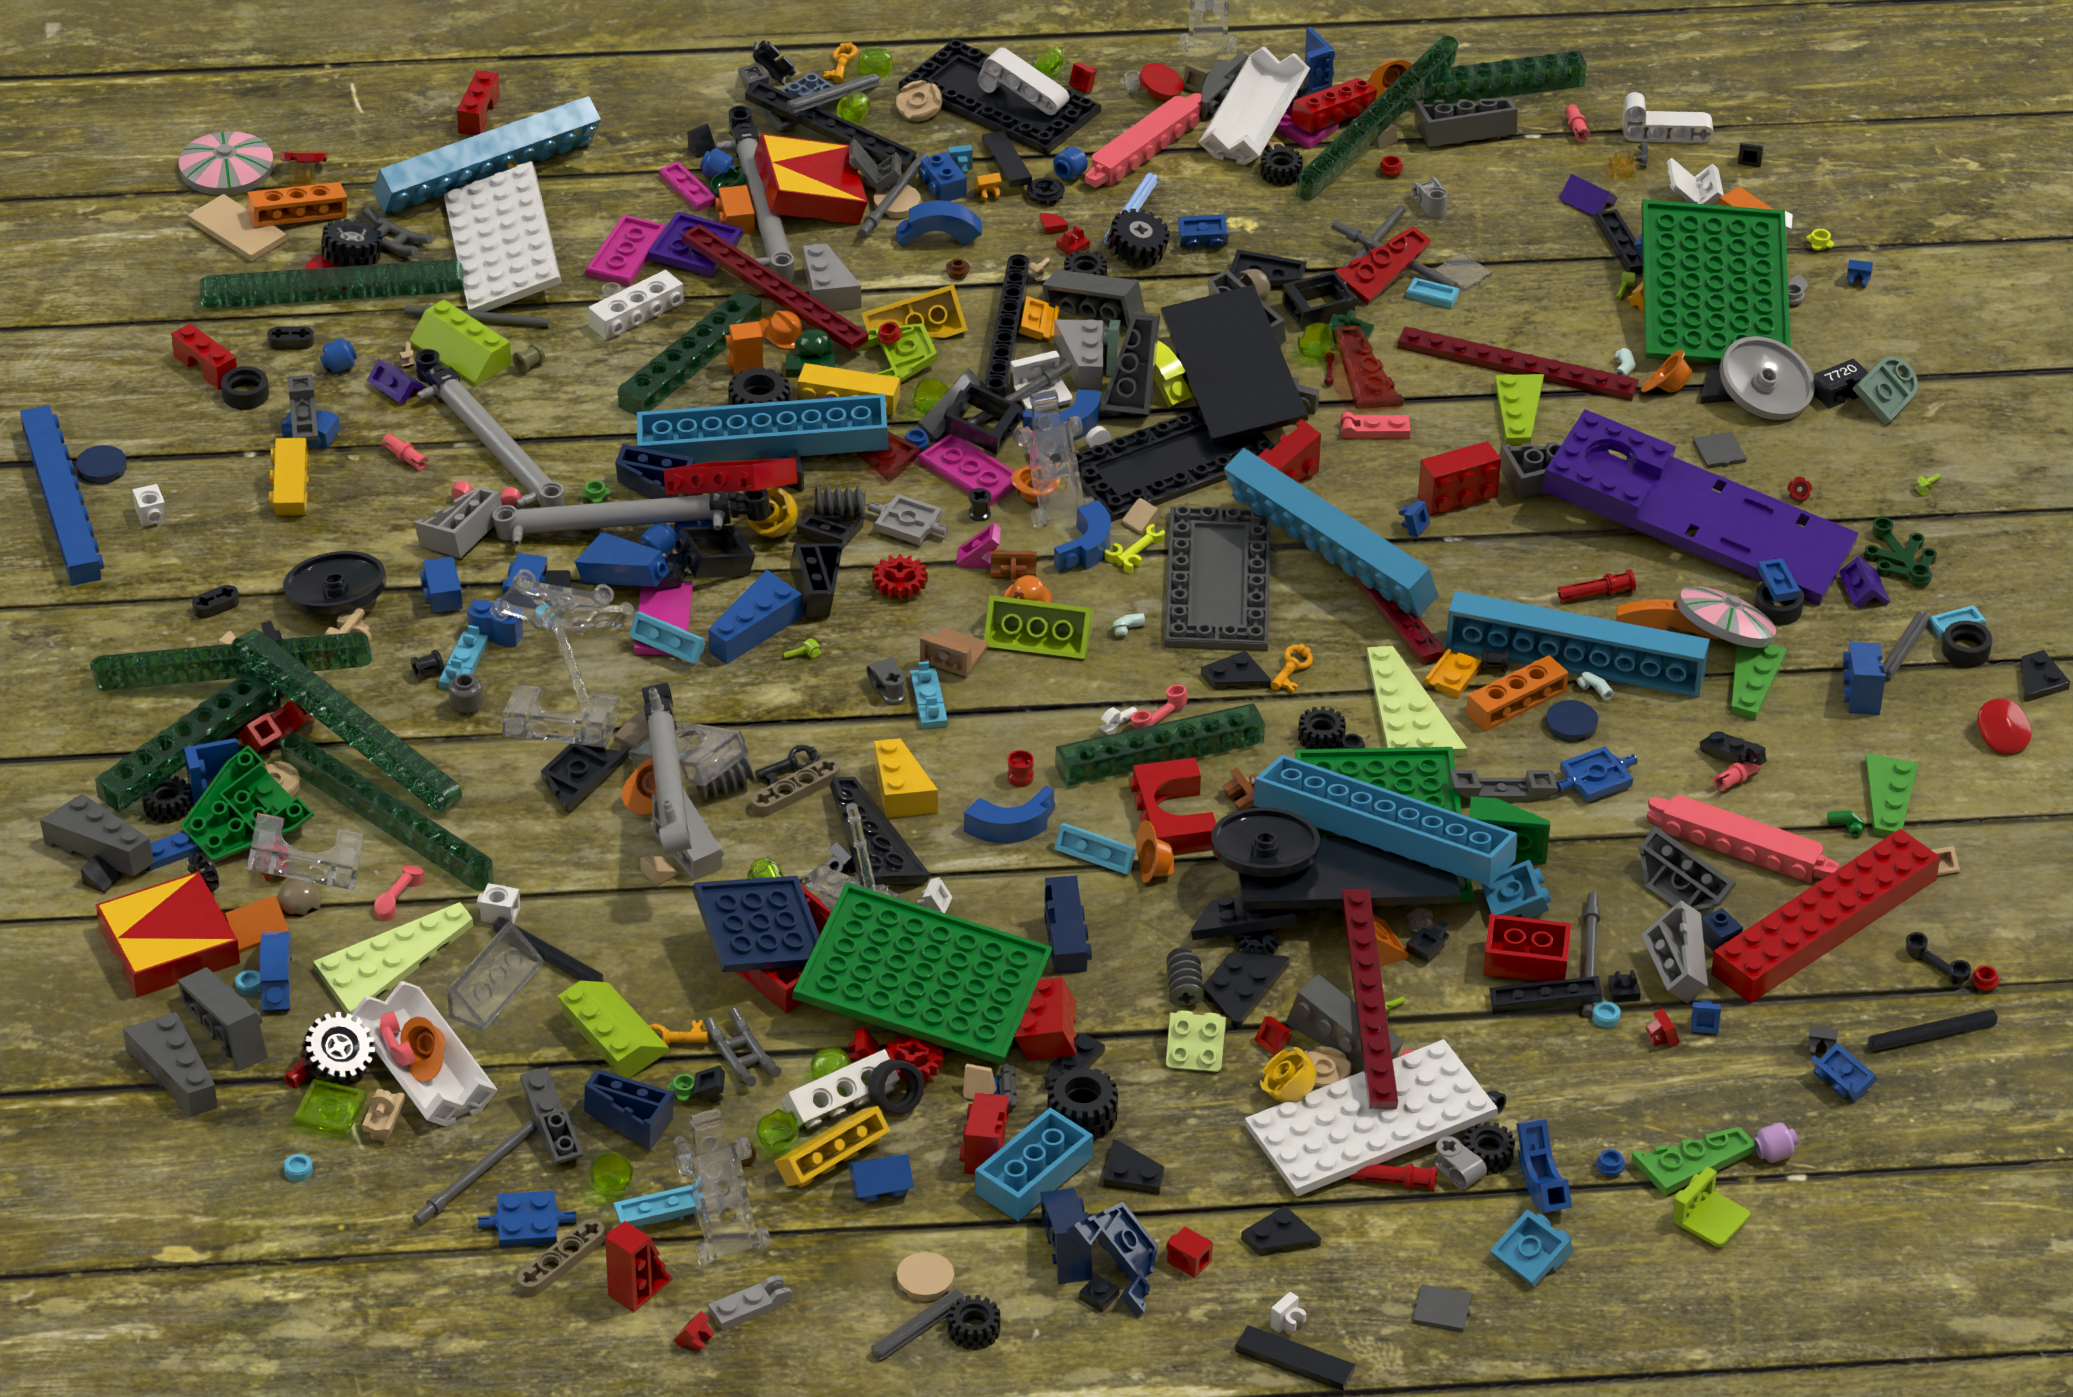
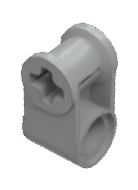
M1434 177L1427 182L1412 183V196L1415 202L1426 212V215L1431 218L1444 217L1447 213L1448 193L1439 183L1438 179Z
M1445 1136L1437 1141L1436 1151L1438 1154L1435 1156L1434 1166H1437L1438 1171L1451 1180L1457 1188L1464 1190L1486 1175L1487 1168L1483 1160L1461 1144L1458 1139Z

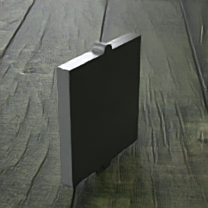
M1732 432L1710 433V435L1693 438V443L1707 468L1729 467L1732 464L1746 462V457Z
M1422 1284L1419 1298L1414 1303L1416 1310L1413 1323L1463 1332L1466 1318L1470 1316L1471 1312L1469 1305L1472 1293Z

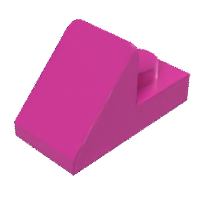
M992 523L958 548L956 564L959 567L991 569V551H995L1000 544L1001 528L996 523Z

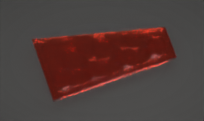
M1359 326L1336 327L1334 335L1355 408L1403 406L1404 398L1396 392L1395 384L1391 377L1388 378L1385 374L1380 359H1376L1372 353L1373 348Z

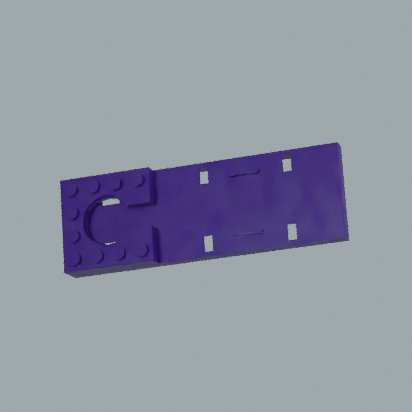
M1584 409L1546 468L1541 491L1761 582L1764 581L1757 570L1758 562L1783 558L1797 586L1802 590L1804 599L1819 606L1821 605L1855 546L1858 532L1674 457L1676 446ZM1612 450L1620 452L1621 454L1625 455L1627 459L1624 460L1622 458H1619L1615 455L1608 453V451ZM1690 526L1699 529L1694 538L1685 535Z

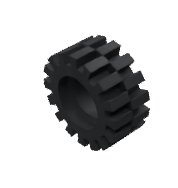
M1275 146L1274 150L1269 148L1267 152H1263V156L1261 155L1260 175H1262L1263 180L1266 179L1267 183L1273 182L1274 186H1277L1278 183L1281 186H1285V183L1290 186L1293 185V182L1297 183L1301 179L1303 157L1299 151L1294 152V148L1291 147L1287 150L1286 146H1282V149Z
M1077 250V254L1072 252L1070 256L1067 255L1066 260H1064V270L1107 276V260L1103 258L1102 254L1097 256L1096 251L1090 253V250H1085V253H1082V250Z
M1321 706V710H1318L1317 707H1312V712L1307 709L1305 715L1301 714L1299 719L1298 741H1300L1302 747L1306 745V749H1336V747L1339 749V743L1345 736L1346 730L1344 716L1341 717L1339 711L1334 713L1333 708H1330L1328 711L1325 710V706ZM1315 729H1326L1328 731H1318Z
M166 775V779L158 776L156 777L157 781L151 779L149 780V785L145 784L143 786L142 800L144 812L147 817H151L152 821L158 818L159 823H164V820H168V823H173L172 819L175 818L179 821L181 820V815L186 817L188 811H191L190 786L186 784V780L181 779L179 781L178 776H174L173 779H171L170 775ZM163 798H173L171 800H161Z
M1485 1122L1484 1126H1481L1480 1123L1476 1124L1475 1129L1471 1126L1464 1135L1463 1145L1483 1160L1487 1168L1486 1174H1488V1170H1492L1493 1174H1498V1169L1502 1172L1505 1171L1506 1166H1511L1514 1157L1515 1138H1513L1512 1132H1507L1508 1128L1505 1126L1500 1129L1499 1123L1495 1122L1494 1126H1490V1122ZM1489 1145L1496 1147L1497 1150L1488 1151L1480 1147Z
M971 1295L965 1296V1301L961 1298L957 1299V1305L953 1303L948 1311V1333L950 1339H955L957 1346L963 1343V1348L967 1350L969 1345L973 1346V1350H978V1345H981L984 1349L988 1347V1342L991 1345L994 1344L995 1338L998 1339L1000 1335L1001 1316L995 1302L990 1304V1299L987 1297L982 1301L981 1295H976L975 1299H971ZM970 1319H978L985 1323L971 1326L964 1322Z

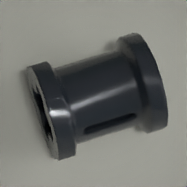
M976 488L969 493V501L971 502L969 515L974 521H986L991 516L990 508L988 507L991 493L987 489Z
M1483 647L1481 670L1497 668L1507 672L1509 649L1496 651Z
M436 649L432 650L429 655L411 658L412 670L419 680L423 679L424 675L435 671L440 673L444 670L442 657Z

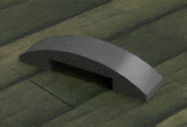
M759 62L738 69L746 91L757 80L770 85L769 75ZM755 105L765 120L780 131L799 125Z
M969 368L964 371L946 394L917 423L933 441L943 434L945 430L944 413L948 406H953L958 392L964 390L969 382L981 388L985 387V384Z
M312 375L287 377L293 438H306V441L318 440Z
M1450 770L1449 772L1454 792L1471 799V796L1497 798L1507 803H1519L1540 799L1554 794L1558 790L1553 770H1527L1525 778H1478L1476 770Z

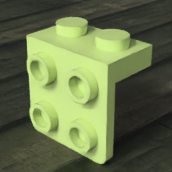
M1190 1011L1170 1013L1166 1056L1167 1067L1171 1069L1219 1072L1222 1068L1226 1017H1221L1217 1013L1194 1015Z

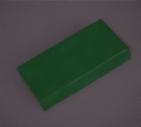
M786 354V376H800L805 363L835 368V354H823L822 358L815 354L810 356Z

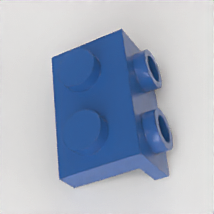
M1225 214L1178 217L1180 247L1196 248L1201 245L1219 247L1228 243L1229 230L1226 226Z
M1838 1043L1821 1059H1818L1815 1055L1810 1059L1814 1066L1813 1073L1822 1082L1828 1080L1833 1084L1832 1089L1841 1098L1844 1099L1847 1096L1854 1103L1878 1080L1872 1071Z

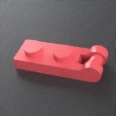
M1344 412L1340 416L1341 433L1347 439H1410L1409 415H1354L1351 412Z

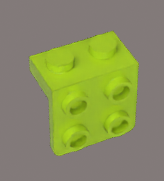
M1707 1166L1700 1174H1695L1692 1177L1689 1186L1684 1191L1680 1190L1675 1195L1673 1205L1675 1206L1673 1223L1715 1247H1723L1749 1220L1750 1211L1714 1191L1717 1171Z

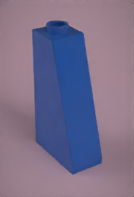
M600 533L575 561L583 583L656 587L669 573L660 550L607 533Z

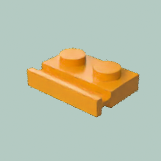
M1026 296L1018 333L1039 340L1045 338L1048 339V343H1052L1054 338V320L1058 318L1059 306L1056 305L1055 308L1050 307L1047 302Z
M1448 648L1425 678V686L1429 687V685L1435 687V690L1459 699L1480 671L1482 661L1460 652L1458 654L1452 653V649Z

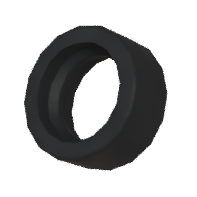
M251 366L237 367L226 372L221 380L224 402L238 410H249L264 404L269 396L266 374L262 370ZM242 385L256 386V388L249 391L234 390V388Z
M1761 583L1757 588L1754 607L1765 614L1774 625H1788L1801 617L1804 594L1801 589L1799 599L1787 600L1791 605L1775 606L1766 601L1772 599V596L1765 583Z
M1969 620L1951 623L1945 629L1941 649L1948 661L1963 667H1976L1989 659L1993 638L1991 632L1978 622ZM1966 639L1974 641L1980 646L1966 648L1956 644L1954 641Z
M889 1059L881 1062L873 1070L869 1078L868 1091L870 1099L875 1106H878L884 1112L894 1114L910 1112L920 1103L924 1094L922 1073L915 1065L907 1061ZM895 1070L904 1072L908 1081L907 1092L899 1103H891L885 1094L886 1080Z

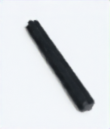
M498 917L493 922L494 932L581 981H604L601 972L503 917Z
M1988 1009L1875 1034L1868 1037V1046L1871 1051L1875 1052L1997 1024L1998 1016L1995 1010Z

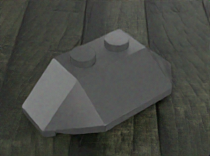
M1656 826L1639 846L1645 886L1673 907L1678 902L1683 901L1698 912L1720 906L1736 886L1734 881Z

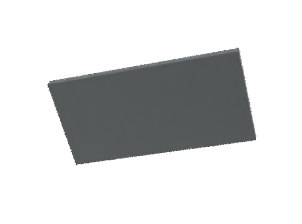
M1184 505L1178 507L1170 506L1165 647L1268 651L1270 521L1263 515H1256L1251 509H1238L1235 507L1227 509L1209 506L1203 508L1187 507Z

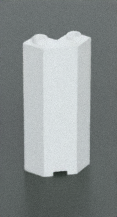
M1262 47L1249 55L1198 143L1216 159L1223 160L1226 157L1235 159L1238 164L1246 165L1258 158L1310 68L1294 53L1279 61L1266 47Z
M401 981L386 1001L365 996L351 1014L353 1015L351 1019L354 1022L359 1018L363 1021L361 1027L364 1029L368 1026L371 1030L368 1037H374L375 1042L372 1047H375L377 1054L427 1121L443 1126L451 1125L456 1122V1117L468 1112L471 1116L481 1112L498 1091L420 987ZM394 1011L400 1027V1032L394 1034L398 1044H401V1030L404 1024L409 1019L417 1016L425 1017L442 1031L446 1040L443 1052L444 1059L442 1068L434 1079L427 1082L418 1081L411 1075L408 1065L402 1066L392 1058L380 1032V1019L383 1014Z

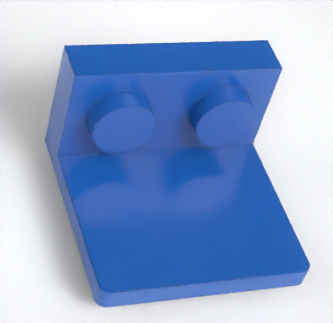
M1312 27L1306 29L1305 64L1310 70L1304 78V86H1307V91L1319 92L1332 87L1335 51Z
M237 739L184 748L187 780L190 786L193 806H195L225 763L239 752Z

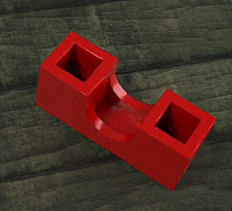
M476 70L457 109L458 133L476 136L483 132L487 124V108L494 109L500 97L499 73Z
M191 323L171 333L174 357L187 367L199 362L203 371V378L220 390L222 377L226 372L237 368L236 357Z
M308 689L289 700L270 715L266 713L247 724L238 736L245 747L249 745L258 754L315 721L324 709L312 691Z

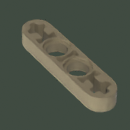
M832 758L821 759L757 791L751 797L752 812L761 817L769 816L829 786L833 777H840L838 761ZM804 779H809L813 782L810 784H802L800 781ZM782 790H788L792 793L788 795H781L778 792Z
M595 1219L585 1220L518 1273V1291L522 1295L529 1297L543 1292L604 1242V1225ZM569 1246H575L579 1249L575 1253L564 1251ZM550 1262L558 1264V1267L555 1269H546L543 1266Z

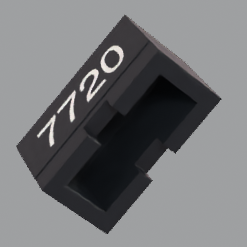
M1851 359L1815 373L1813 379L1815 385L1814 396L1829 409L1845 403L1846 398L1856 399L1859 396L1853 390V387L1868 371L1856 360Z

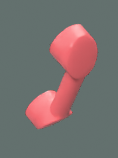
M457 481L454 483L451 493L453 498L457 499L473 489L469 483ZM513 487L504 488L500 496L502 506L511 505L517 507L516 500L521 498L520 491Z
M1179 684L1168 687L1166 690L1168 702L1152 714L1146 710L1134 712L1131 715L1132 726L1139 730H1153V726L1171 712L1180 710L1185 706L1188 700L1186 687Z
M414 865L402 867L403 874L388 892L380 894L375 900L374 912L377 919L388 921L396 916L395 899L406 886L417 887L423 884L425 876L422 868Z
M394 1011L383 1014L380 1019V1032L392 1058L402 1066L415 1063L414 1054L409 1042L398 1044L394 1034L400 1032Z

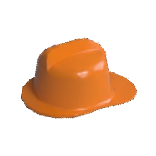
M1387 60L1374 69L1370 74L1368 83L1377 89L1376 100H1385L1407 92L1415 81L1416 72L1414 66L1406 60Z
M776 311L773 315L758 321L762 336L782 349H795L797 337L805 331L800 318L790 311Z
M1680 349L1671 354L1662 366L1642 385L1641 391L1647 392L1656 386L1666 392L1680 390L1692 375V369L1683 359L1684 350Z
M652 758L646 759L626 780L622 788L621 796L624 805L629 811L637 815L652 813V794L656 793Z
M1147 820L1142 821L1136 834V848L1142 882L1148 883L1152 877L1171 876L1174 873V856L1171 845L1156 838L1151 822Z
M417 1016L409 1019L404 1024L401 1030L400 1042L408 1041L413 1051L415 1063L408 1065L411 1075L418 1081L427 1082L434 1079L442 1068L446 1040L442 1031L434 1026L431 1021L425 1017Z

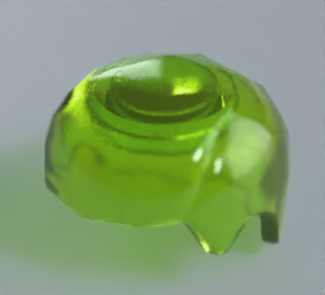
M872 46L860 52L859 71L861 74L866 76L875 73L876 76L883 77L892 72L893 58L886 48Z
M1053 47L1046 55L1038 54L1037 63L1032 60L1029 63L1047 77H1051L1063 68L1066 56L1061 47Z
M1315 323L1306 326L1303 337H1298L1300 353L1311 359L1325 357L1334 347L1331 326L1325 323Z
M932 378L919 380L912 394L914 407L921 413L926 414L949 390L947 385L940 380Z
M837 1047L820 1049L811 1060L810 1072L812 1079L817 1080L851 1065L850 1057L845 1051Z
M778 1108L774 1112L765 1115L758 1122L757 1137L760 1143L769 1150H786L798 1139L800 1131L799 1121L792 1110L787 1113Z
M605 1152L593 1160L589 1173V1184L597 1194L603 1197L618 1198L627 1192L630 1187L634 1171L633 1166L627 1157L615 1152Z

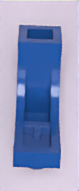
M942 200L928 201L909 209V219L903 220L896 227L897 242L904 247L927 232L942 231L952 235L965 246L982 235V222L973 211L961 204Z
M1077 389L1074 404L1060 412L1024 410L1022 436L1036 437L1037 432L1059 425L1065 427L1074 438V441L1086 436L1099 422L1102 391Z
M1099 500L1077 508L1076 528L1083 536L1054 548V567L1058 572L1080 564L1086 570L1092 568L1103 560L1104 551L1106 549L1109 550L1111 519L1107 509Z
M1045 786L1026 804L1011 808L996 806L979 798L964 812V832L978 839L995 843H1014L1033 838L1047 829V816H1050L1055 809L1054 789Z
M291 931L262 932L260 944L262 1011L290 1010Z
M1542 1118L1516 1123L1520 1150H1517L1520 1167L1533 1203L1542 1212L1572 1208L1568 1179L1560 1176L1553 1160L1547 1119Z

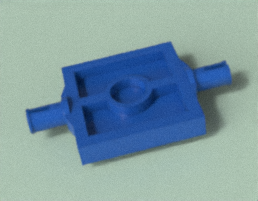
M1604 746L1560 762V771L1565 775L1566 779L1556 781L1558 792L1575 788L1589 802L1631 787L1633 785V777L1626 768L1637 765V757L1635 754H1631L1624 758H1618Z
M555 1190L497 1194L498 1208L495 1216H478V1229L496 1227V1231L499 1234V1247L554 1244L557 1242L559 1223H576V1210L558 1211L555 1204Z

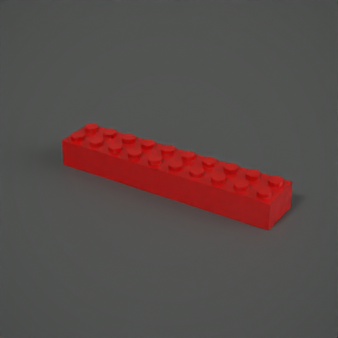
M1900 828L1714 950L1711 974L1751 1004L1936 881L1940 856Z

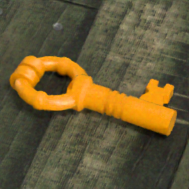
M852 42L841 43L833 51L832 56L838 62L836 70L824 71V80L833 78L836 83L842 82L846 65L858 54V49ZM847 51L850 52V51H851V53L848 54V55H847L846 53H840V52H847Z
M1302 643L1300 645H1291L1285 649L1284 658L1286 665L1271 682L1270 686L1273 690L1277 691L1282 687L1288 689L1293 694L1298 685L1290 682L1289 676L1293 671L1306 669L1312 665L1313 656L1311 649ZM1296 651L1307 658L1304 663H1300L1296 658L1291 657L1290 654Z
M692 1020L691 1032H670L669 1029L660 1024L654 1023L649 1025L654 1032H661V1039L666 1045L679 1042L708 1043V1032L701 1031L703 1029V1020H699V1023H696V1020Z

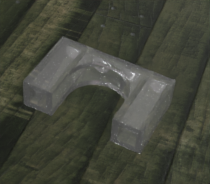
M516 685L503 711L502 736L606 747L619 720V696L594 693L585 709L575 713L558 714L542 709V687Z
M676 721L677 730L675 732L679 762L687 783L706 786L749 754L746 740L739 730ZM650 737L628 752L635 770L646 759L652 758Z
M257 813L246 869L354 891L364 834L337 829L333 848L319 853L305 852L290 846L283 839L282 828L284 818Z

